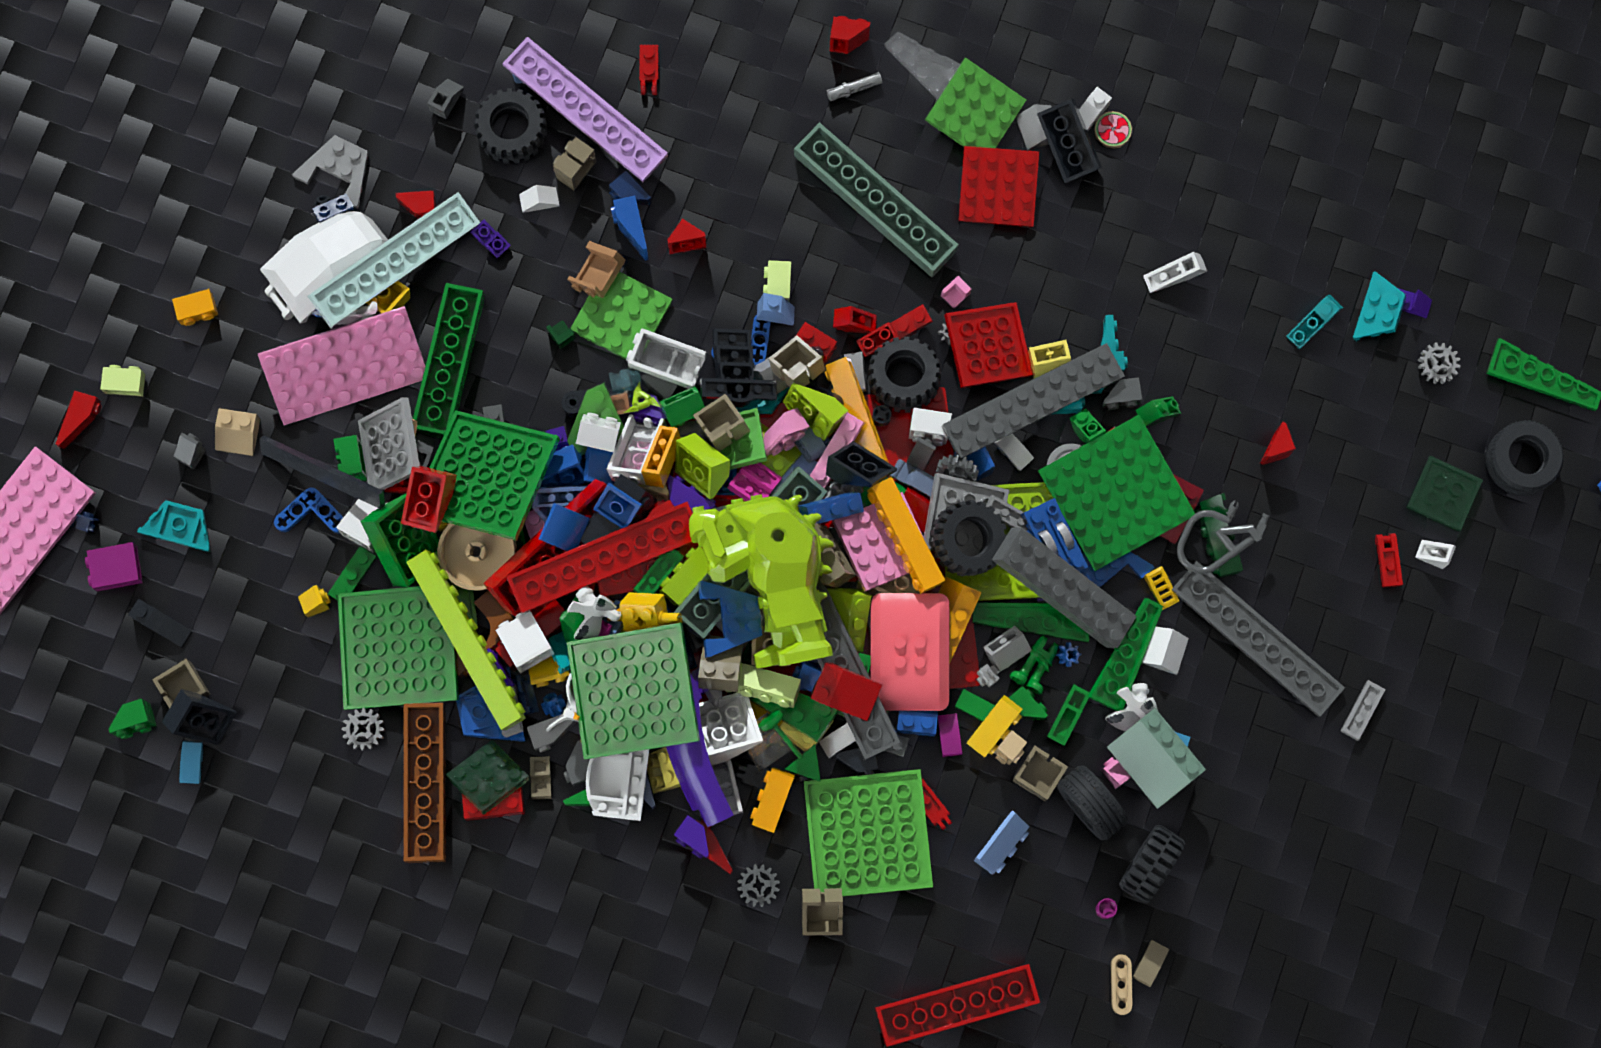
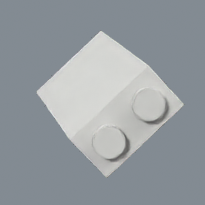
M358 499L336 528L344 537L375 554L376 551L360 521L378 508Z
M531 611L517 614L515 616L516 619L511 622L507 620L501 623L496 630L520 673L554 655L551 646Z

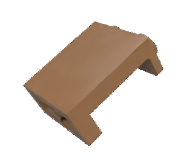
M589 241L586 248L591 254L577 277L569 276L567 280L572 284L571 287L578 292L583 290L591 297L598 296L604 298L626 260L617 251Z

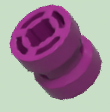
M1105 898L1096 904L1095 910L1100 918L1109 919L1116 914L1117 905L1112 899Z

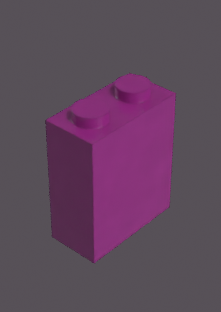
M133 542L87 551L85 564L90 570L88 583L95 591L143 583L138 548Z

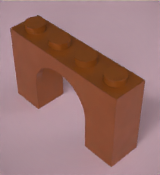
M488 590L474 604L490 623V635L485 647L496 652L497 643L501 641L496 632L499 628L498 626L507 620L511 622L514 619L502 608ZM456 651L457 674L461 678L463 676L467 677L470 674Z

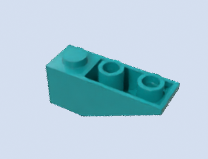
M1330 294L1327 295L1287 337L1301 349L1343 307Z

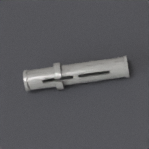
M879 72L849 83H841L838 87L826 90L828 99L833 101L844 96L849 97L850 94L882 84V78Z

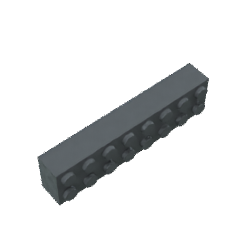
M1022 527L1010 529L992 558V561L1106 648H1118L1137 617Z

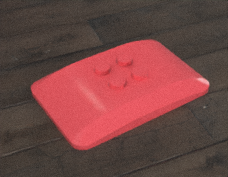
M879 593L873 596L871 600V680L883 684L879 697L886 711H941L947 708L949 704V600L944 594Z

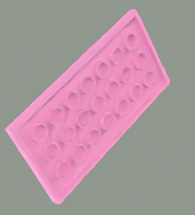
M405 306L258 353L283 425L420 382L423 379L426 367Z
M34 447L0 490V614L78 517L76 514H80L96 494L91 488L37 447Z

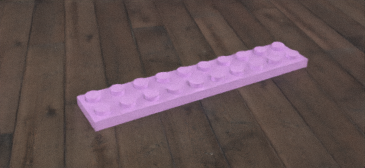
M529 37L503 62V66L642 182L668 156L664 149Z

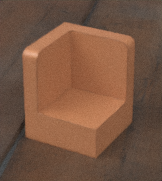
M628 390L622 394L611 396L618 415L625 414L623 412L631 407Z

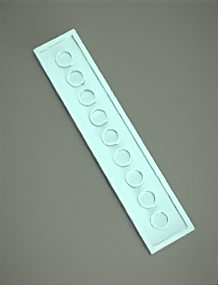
M457 192L307 297L331 328L476 227L480 222L459 192Z

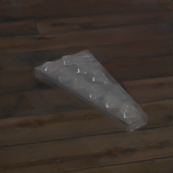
M897 32L884 44V47L937 100L960 66V63L935 53L931 48L918 44L917 41L900 32Z

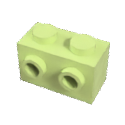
M768 261V267H764V278H768L767 285L763 287V293L783 296L789 302L791 262Z
M118 365L103 367L101 390L105 394L143 396L145 373L139 367L129 366L128 369L121 368Z

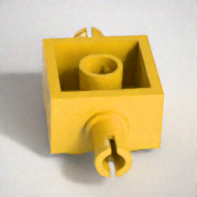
M629 592L619 603L621 617L618 621L623 622L625 632L682 623L681 613H668L664 594Z

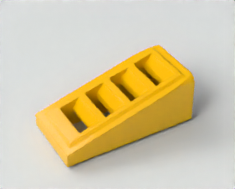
M1162 566L1144 576L1158 604L1163 606L1162 610L1179 602L1176 593L1171 590L1173 587ZM1160 575L1161 578L1155 581L1152 580L1153 577ZM1164 582L1165 585L1156 588L1155 585ZM1167 588L1168 592L1160 596L1159 592ZM1171 595L1172 599L1163 603L1162 599Z

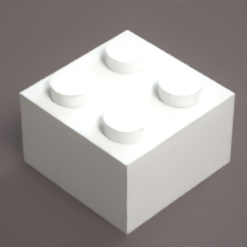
M914 408L908 439L917 442L920 437L921 439L927 438L931 440L935 446L946 444L948 438L941 426L951 420L952 413Z
M595 413L583 414L576 444L614 452L621 422H617V419L612 417H606V419L599 418V415Z

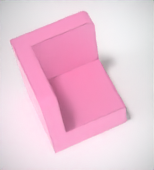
M957 276L942 290L941 297L952 308H956L970 295L971 288Z

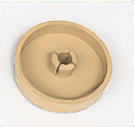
M449 523L439 539L437 554L441 569L447 572L452 583L467 590L483 591L488 590L483 583L517 552V545L515 540ZM477 546L481 548L480 557H475L473 554Z

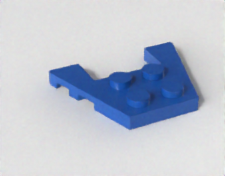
M1083 552L1082 555L1088 568L1080 571V573L1098 587H1101L1126 565H1129L1140 579L1144 578L1155 567L1129 552L1094 572Z
M705 581L698 582L700 600L720 599L723 638L704 640L705 658L712 657L762 636L758 596Z
M507 667L506 670L511 677L509 667ZM476 685L459 695V700L456 703L464 736L525 741L523 732L509 737L502 735V730Z

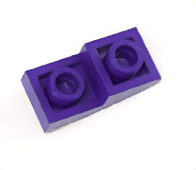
M485 219L470 232L496 258L511 246Z

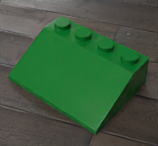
M406 494L385 504L382 509L374 510L360 521L391 583L397 587H409L416 581L407 561L425 550L432 553L437 552L439 543L436 533L401 524Z

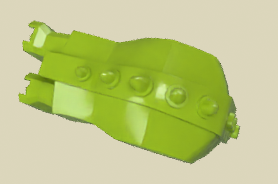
M762 494L750 496V501L743 502V498L731 500V504L723 506L721 511L717 509L704 510V506L692 508L693 514L689 519L690 537L692 543H698L699 547L703 548L707 559V573L713 582L725 583L747 570L750 584L760 593V597L757 599L759 608L763 609L764 632L771 633L773 644L753 654L755 668H764L778 664L779 666H785L832 656L831 645L824 636L827 627L820 605L821 600L827 597V593L816 589L819 576L832 573V569L821 562V552L825 548H832L834 546L831 540L821 538V535L818 536L814 524L821 519V515L818 513L802 515L797 507L802 500L801 495H795L788 500H782L774 496L763 498Z

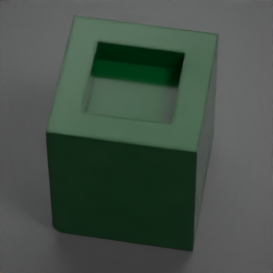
M560 321L552 328L550 325L546 327L547 332L560 349L576 339L575 333L571 328H568L564 321Z

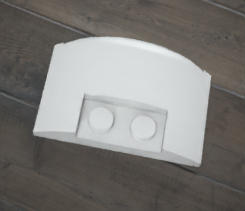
M649 749L589 760L586 774V793L593 809V815L641 821Z

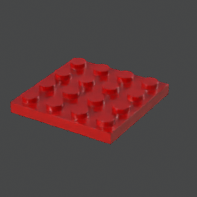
M964 146L958 221L1033 227L1039 152Z
M1016 302L951 312L944 315L961 388L1031 377L1033 375Z

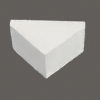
M535 185L519 194L523 213L559 206L556 187Z
M1422 540L1416 558L1443 569L1449 565L1456 546Z

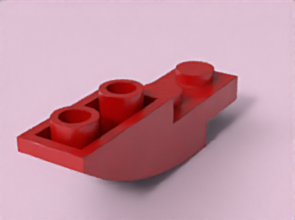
M922 304L895 321L888 322L856 342L864 356L868 357L875 354V350L878 347L883 348V343L887 340L890 343L896 337H899V340H903L904 337L914 335L919 329L933 321Z

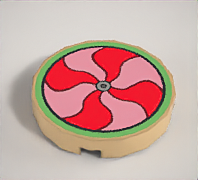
M1114 111L1101 115L1094 129L1098 142L1104 147L1111 149L1120 148L1127 143L1132 131L1128 118Z

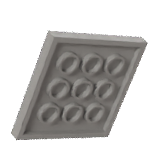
M402 397L358 420L368 484L385 490L409 478L412 467L420 466L409 398Z
M936 473L934 475L924 532V540L929 550L935 552L934 547L931 548L930 542L933 541V537H930V531L934 530L935 527L932 524L934 520L938 519V514L941 511L946 510L951 505L969 500H975L976 503L981 501L987 504L991 495L1007 503L1009 490ZM965 520L958 524L955 531V542L959 550L969 557L976 556L983 544L980 529L973 522Z

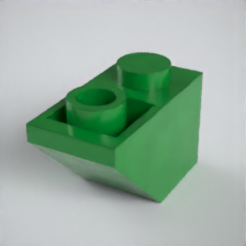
M1173 396L1152 400L1136 410L1146 427L1156 425L1181 414L1179 405Z
M1086 408L1070 418L1074 433L1084 444L1092 442L1106 433V430Z
M1023 686L1009 697V699L1023 709L1020 712L1021 719H1046L1048 716L1046 707L1041 702L1038 704L1034 700L1035 695L1029 688L1025 689Z

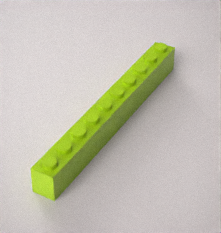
M425 550L407 561V564L501 730L506 731L526 719L524 716L525 710L521 703L516 702L514 698L516 694L512 687L507 686L504 681L506 679L505 674L501 669L498 670L495 665L497 662L496 658L491 652L487 651L485 647L487 643L482 635H478L476 623L472 618L469 619L466 614L468 609L457 598L459 595L458 591L453 585L449 584L447 572L444 569L441 570L438 564L440 562L438 556L434 552Z

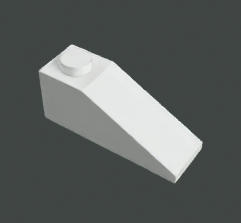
M1098 87L1095 88L1079 109L1087 131L1090 130L1108 108L1112 97Z
M1192 252L1144 275V279L1150 293L1192 279L1207 272L1201 255Z

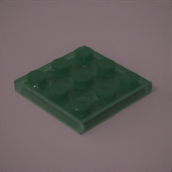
M1429 456L1406 508L1459 532L1483 479Z
M493 740L489 741L446 774L449 781L483 815L530 780L529 776Z

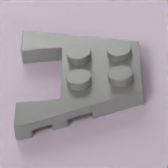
M334 135L293 173V177L309 185L316 170L319 168L350 183L345 194L348 195L354 207L358 209L369 153L367 150Z

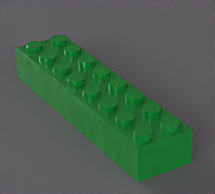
M449 283L445 284L413 419L417 421L416 433L443 439L455 410L458 411L485 300L483 290Z

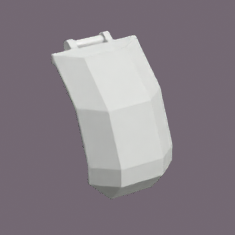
M347 210L294 236L260 269L270 282V285L265 289V293L268 297L272 298L281 310L285 320L295 316L300 324L307 322L308 317L316 310V307L307 296L388 241V239L375 222L361 212Z

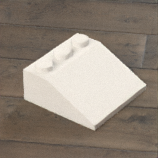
M740 693L723 696L722 699H719L718 707H714L710 701L699 703L703 736L711 765L726 762L763 742L748 697H744Z

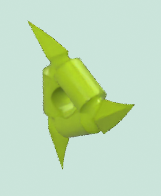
M639 382L633 392L632 407L623 413L636 412L650 405L660 407L654 397L641 391Z

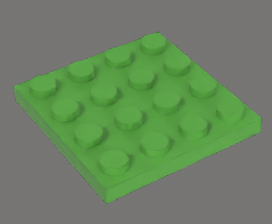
M964 58L925 118V121L963 147L996 148L1026 99L967 58Z
M619 272L604 298L588 296L571 329L575 334L626 359L629 350L633 351L635 346L633 340L636 333H640L641 328L655 333L673 299ZM649 340L647 341V344H646V346H645V349H644L643 353L645 352L647 346H648L649 343H650Z

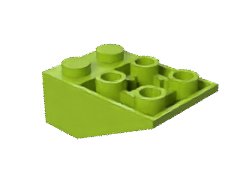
M796 383L791 385L783 400L788 410L798 408L813 430V433L823 441L839 428L849 411L835 397Z

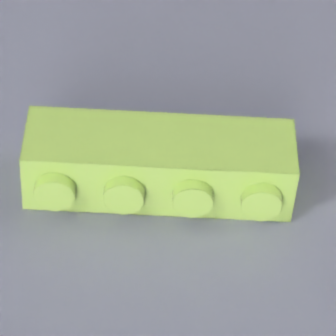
M741 663L739 686L736 693H740L744 697L758 698L767 703L773 702L784 708H794L801 687V679Z

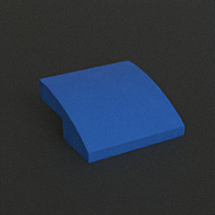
M554 503L539 540L566 551L578 547L590 518Z

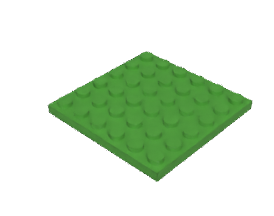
M921 769L822 779L820 781H804L814 889H820V892H824V889L842 888V897L933 888Z

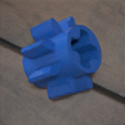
M1066 643L1065 647L1059 646V653L1056 654L1060 659L1059 664L1066 662V667H1071L1072 663L1078 664L1077 659L1082 655L1077 650L1079 646H1072L1071 643Z
M556 693L547 694L543 698L544 702L541 703L545 715L550 714L551 717L561 715L564 711L563 707H566L562 695L557 696Z

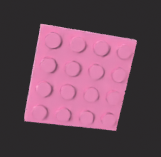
M901 492L900 494H901L903 500L905 501V503H906V505H907V507H908V509H909V511H910V513H911V515H912V517H913V519H914V521H915V523H916V525H917V527H918V529H919V526H918V524H917V522H916V520H915V518H914V516H913V514H912V511H911V509H910V507H909V505H908V503H907V501H906V498H905L903 492ZM874 504L864 507V512L833 520V525L864 592L909 574L903 567L904 562L901 556H898L895 552V544L892 538L890 539L887 536L886 527L883 521L879 520Z

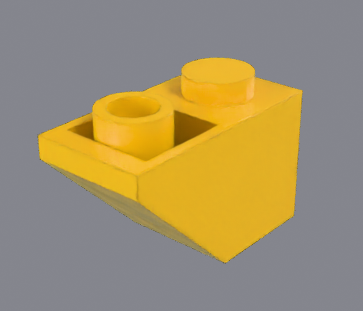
M317 585L298 596L303 612L307 617L329 610L328 604L331 603L329 596L324 589H320Z

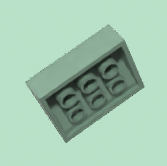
M1156 708L1107 746V749L1157 809L1206 770Z

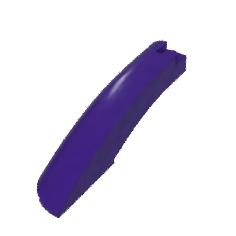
M690 673L700 741L666 746L676 777L692 811L699 809L702 820L706 823L707 827H710L734 814L716 779L709 760L700 717L699 699L702 696Z

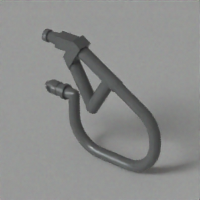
M1234 500L1230 504L1228 512H1226L1227 515L1212 510L1199 511L1188 520L1178 542L1177 555L1179 561L1186 569L1194 573H1211L1255 541L1261 540L1270 516L1263 513V517L1256 529L1250 524L1225 527L1217 530L1215 533L1229 552L1210 566L1198 567L1191 564L1184 555V546L1193 525L1203 517H1213L1228 524L1235 517L1239 504L1237 502L1234 507ZM1248 532L1251 534L1237 546L1227 536Z

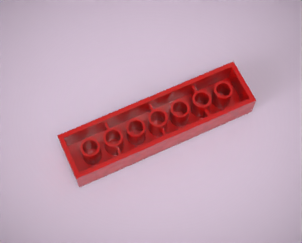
M594 479L565 508L591 518L595 513L593 508L606 488V483ZM543 528L483 583L502 608L513 616H516L520 609L506 577L567 552L539 540ZM580 541L578 547L584 545V543Z
M1027 964L879 1006L875 1010L885 1046L888 1047L1040 1003L1030 966Z

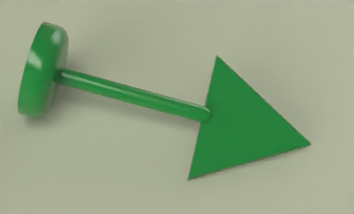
M777 709L767 715L758 725L760 730L766 732L774 728L798 757L785 770L820 781L815 744L801 754L777 725L783 718L781 710Z

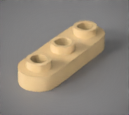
M1117 955L1111 961L1112 1009L1119 1015L1128 1014L1132 1009V964L1126 955ZM1119 961H1122L1124 963V967L1122 969L1118 968L1117 963ZM1119 981L1124 982L1125 986L1123 989L1118 987ZM1120 1001H1123L1125 1003V1007L1123 1009H1120L1118 1007V1003Z

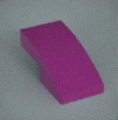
M957 713L938 715L942 756L962 755Z

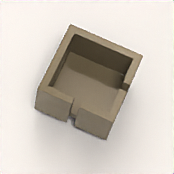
M577 137L567 143L564 149L566 152L561 156H557L553 162L556 178L572 190L577 188L596 163L594 149Z
M795 336L768 358L772 372L782 381L785 380L789 387L793 383L805 387L810 383V378L814 380L825 371L822 356L798 336Z
M726 394L693 415L709 441L719 452L731 445L732 439L737 441L750 432L746 422Z
M187 659L152 679L161 695L165 696L163 698L169 708L181 689L196 692L205 697L211 695L193 664Z
M1034 746L1012 781L1046 802L1068 766L1054 757L1050 762L1046 761L1049 754Z
M842 888L824 889V892H820V889H802L803 935H842Z

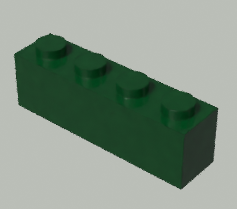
M1225 493L1199 502L1196 506L1195 514L1203 510H1212L1227 515L1228 509L1224 508L1223 500H1226ZM1203 517L1199 519L1202 524L1200 530L1202 537L1206 538L1208 544L1206 545L1207 554L1211 556L1214 563L1229 552L1215 532L1220 528L1231 526L1213 517ZM1235 534L1227 535L1231 541L1235 540ZM1238 554L1213 571V574L1217 575L1218 579L1240 574L1243 571L1240 555Z

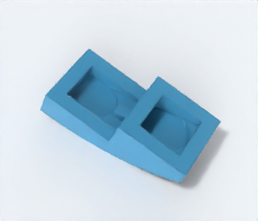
M183 741L180 761V783L199 784L201 782L203 742Z

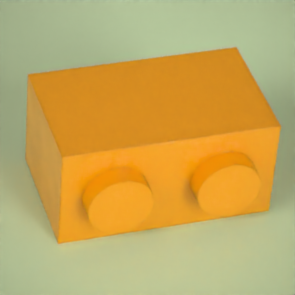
M210 289L172 299L177 320L181 325L190 326L195 324V321L202 319L204 321L211 320L214 316L218 315L215 300Z

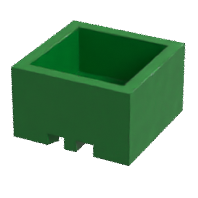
M357 435L333 439L335 451L338 453L336 455L339 463L337 464L338 470L361 481H366L367 475L362 442Z

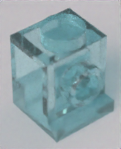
M623 369L619 371V374L609 373L612 390L619 394L627 390H634L641 381L640 373L637 370Z

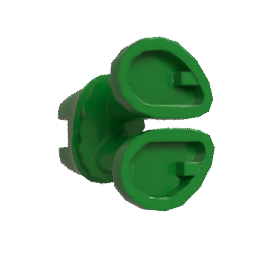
M1044 635L1031 647L1030 656L1019 671H1013L1010 674V678L1019 685H1025V688H1029L1038 695H1041L1043 692V687L1040 684L1041 677L1044 671L1049 672V667H1052L1059 647L1057 643L1053 642L1048 651H1045L1043 647L1048 638ZM1037 662V663H1038L1037 668L1035 669V671H1034L1033 675L1031 676V678H1030V679L1028 680V682L1026 683L1027 677H1028V675H1029L1031 669L1033 668L1034 664Z

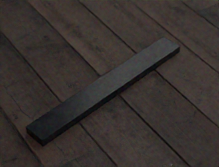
M262 436L259 439L261 454L379 509L385 506L383 490L271 438Z

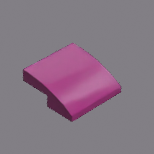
M762 463L741 467L739 473L729 483L727 489L743 498L744 501H750V496L760 494L765 498L772 494L782 480V477Z

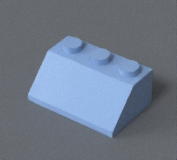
M1011 811L974 861L993 875L995 872L999 874L1006 865L1003 862L1007 856L1011 858L1017 850L1015 845L1018 841L1023 842L1028 836L1029 832H1027L1029 826L1014 811Z

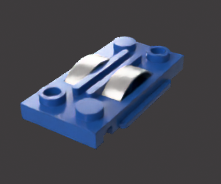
M1055 498L1021 514L1022 518H1025L1027 522V532L1079 572L1088 568Z

